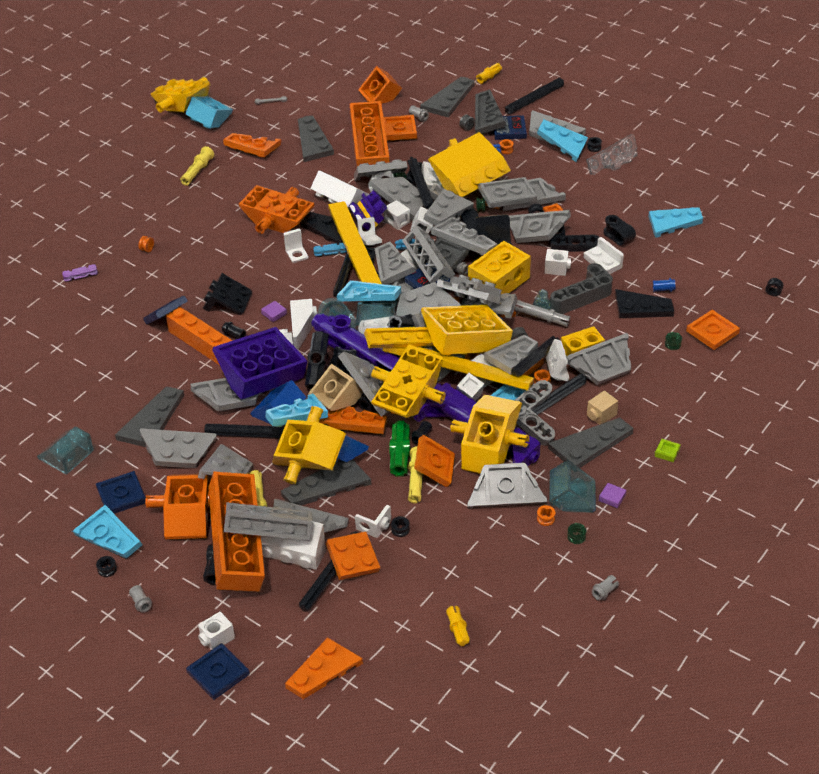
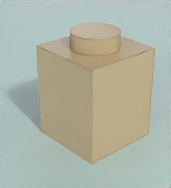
M606 391L601 392L588 401L587 416L599 425L607 422L617 415L618 400Z

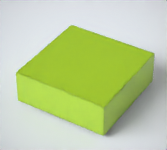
M661 439L655 451V457L674 463L681 444Z

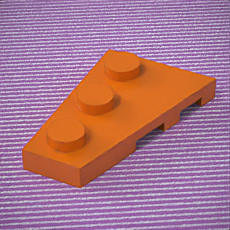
M232 133L223 139V145L245 153L255 154L258 157H266L281 145V139L269 141L267 137L253 139L251 135Z
M327 637L285 683L286 689L305 699L327 686V682L337 676L339 678L344 676L346 671L355 666L357 668L362 665L363 658Z

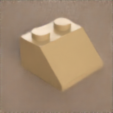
M331 364L308 394H314L325 407L334 411L354 405L364 392L352 377Z

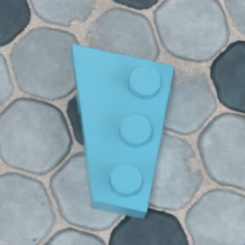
M699 207L649 211L648 216L655 238L660 237L661 233L664 232L670 234L675 232L677 228L686 229L703 223V216Z

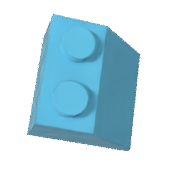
M210 96L191 97L186 115L190 116L191 120L202 123L203 127L212 129L219 127L232 113L233 109Z

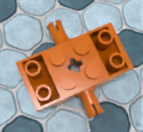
M256 185L239 203V207L256 224L255 230L258 233L261 232L263 234L267 228L285 233L297 226L315 206V203L297 198L299 195L297 188L293 189L291 187L284 194Z
M198 474L167 476L164 495H146V508L163 507L165 539L207 538L210 508L209 484L212 475L205 474L204 479L198 478Z

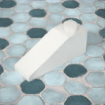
M312 299L290 301L293 342L297 350H299L312 329L311 322L317 314L316 306L312 305Z

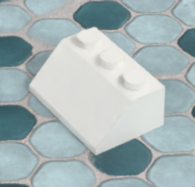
M318 171L310 188L315 190V195L319 197H329V202L338 203L345 201L349 211V205L352 202L357 204L362 199L363 193L367 196L369 195L322 171Z
M312 522L310 541L261 536L263 557H270L285 563L317 570L326 552L323 524Z

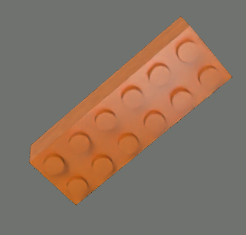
M381 101L350 103L356 168L363 163H369V165H375L376 162L380 161L390 163Z
M213 471L209 484L216 590L260 591L265 577L261 536L224 532L227 503L258 506L254 474Z

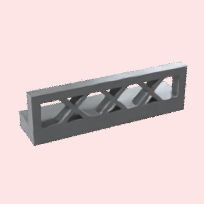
M417 225L402 240L430 283L436 282L442 274L449 279L455 275L429 234ZM416 236L414 244H410L411 239ZM418 247H422L421 254H417ZM429 257L428 264L424 265L425 258ZM432 268H437L438 270L431 276Z
M227 503L224 532L310 541L313 522L312 511Z

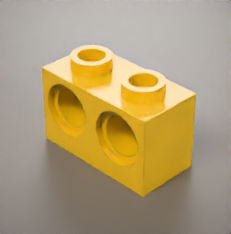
M594 326L561 337L566 356L605 341Z

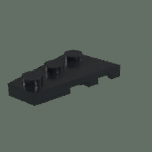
M309 212L301 220V227L314 234H321L325 240H332L337 245L343 243L331 216Z
M615 289L619 318L674 317L672 299Z

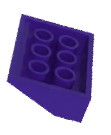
M277 327L215 346L212 349L231 389L241 400L274 389L291 380L296 381L304 378L308 362Z

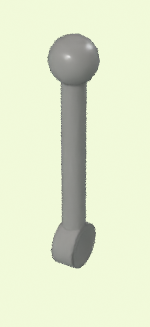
M282 96L281 98L264 100L256 99L255 103L259 105L265 102H286L287 97Z

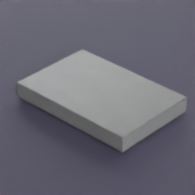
M526 177L478 184V189L489 208L536 202L538 198Z

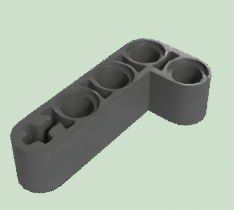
M589 264L585 280L551 293L550 310L554 309L555 312L564 314L610 296L612 293L613 277L600 264Z

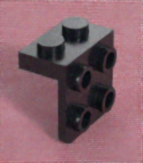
M507 214L475 218L477 235H484L496 242L497 245L505 241L513 246L510 236V217Z
M221 273L217 280L213 279L208 288L211 291H208L203 299L206 301L203 309L209 312L213 305L218 302L235 313L242 315L252 290Z

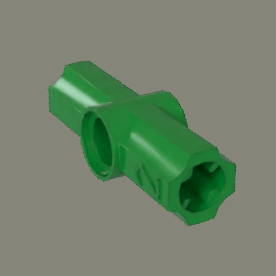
M397 421L393 424L392 439H390L389 455L391 457L390 473L397 477H402L407 473L408 457H410V427L405 421Z

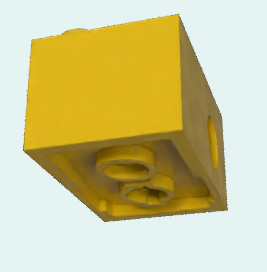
M503 241L468 266L469 280L476 278L482 280V284H485V281L496 284L495 288L502 290L501 294L510 293L530 278L531 256Z

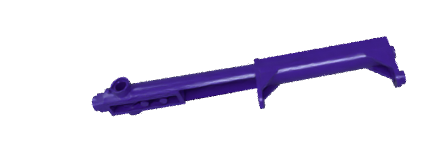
M319 313L312 319L311 325L316 331H323L329 334L328 345L334 349L336 346L347 350L356 349L357 357L389 372L392 371L400 359L395 354L382 351L383 348H368L365 335L351 327V320L346 315H332L328 317L325 314ZM437 382L434 389L446 393L443 403L439 404L427 399L419 413L414 415V420L420 422L425 417H450L453 420L468 423L472 408L476 402L463 395L459 390L452 388L449 383L446 382L441 385ZM515 427V433L526 435L520 428ZM529 436V442H525L528 443L526 448L510 444L508 453L512 456V462L526 463L527 467L531 463H535L540 456L541 443L536 438Z

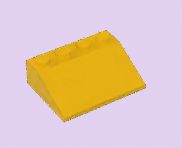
M480 132L428 158L443 188L461 197L476 191L478 184L492 182L511 171L504 157Z
M488 305L421 308L433 345L442 355L482 354L511 341L513 330Z

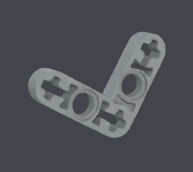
M540 380L514 400L522 402V408L516 424L531 437L536 438L541 445L547 446L548 443L553 442L555 431L532 410L550 397L552 385L546 380ZM525 398H533L535 402L528 403L525 401ZM533 420L536 425L529 426L526 421Z

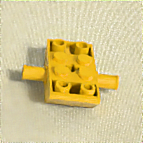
M205 77L197 81H193V79L188 81L184 79H171L167 81L166 85L155 88L156 91L152 92L151 96L158 102L156 109L160 113L165 110L184 112L188 109L191 97L208 96L210 82Z
M409 344L392 371L389 372L375 366L371 377L384 383L371 401V404L405 418L417 415L427 399L442 404L446 393L436 390L434 387L438 380L443 357Z
M484 395L473 406L468 423L455 419L452 421V424H455V426L451 425V432L464 434L461 443L462 470L480 474L484 465L504 464L510 444L525 448L528 446V443L525 442H529V435L514 432L522 402Z
M311 406L306 421L287 420L272 463L274 465L289 466L283 479L287 483L295 485L300 470L303 468L333 470L346 433L319 423L323 409L317 406Z

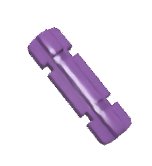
M95 264L88 265V268L84 266L72 269L71 272L69 270L62 272L63 279L66 282L71 281L72 278L75 280L88 277V274L91 276L98 274Z

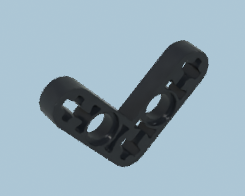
M563 225L558 230L560 233L555 234L549 242L552 250L581 252L596 247L600 237L597 235H565Z

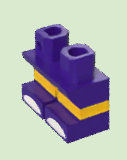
M374 190L368 196L363 193L362 199L357 204L352 202L349 205L357 220L374 217L375 227L384 219L382 213L388 209L386 204L380 200L382 199L380 195ZM365 222L362 225L366 230H369L371 227L369 222Z

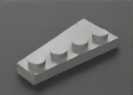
M453 216L431 228L432 235L475 251L482 256L497 246V243L488 237L477 235L475 229L466 228L465 223H458L457 218Z

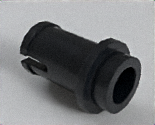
M225 322L222 326V332L226 336L230 335L237 339L246 336V331L235 326L233 322Z
M428 421L421 422L418 429L411 434L413 443L418 445V439L422 435H428L432 430L431 423Z

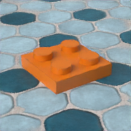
M414 115L384 117L387 141L417 138Z
M711 310L687 325L686 331L715 350L738 335L740 328L714 310Z
M422 435L418 439L414 469L447 487L452 482L455 453L427 436Z
M367 532L327 539L326 547L339 580L379 572L380 565Z

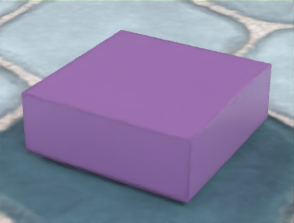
M274 301L262 308L261 313L270 321L275 322L287 314V309Z
M607 483L599 496V501L618 508L626 496L627 490Z

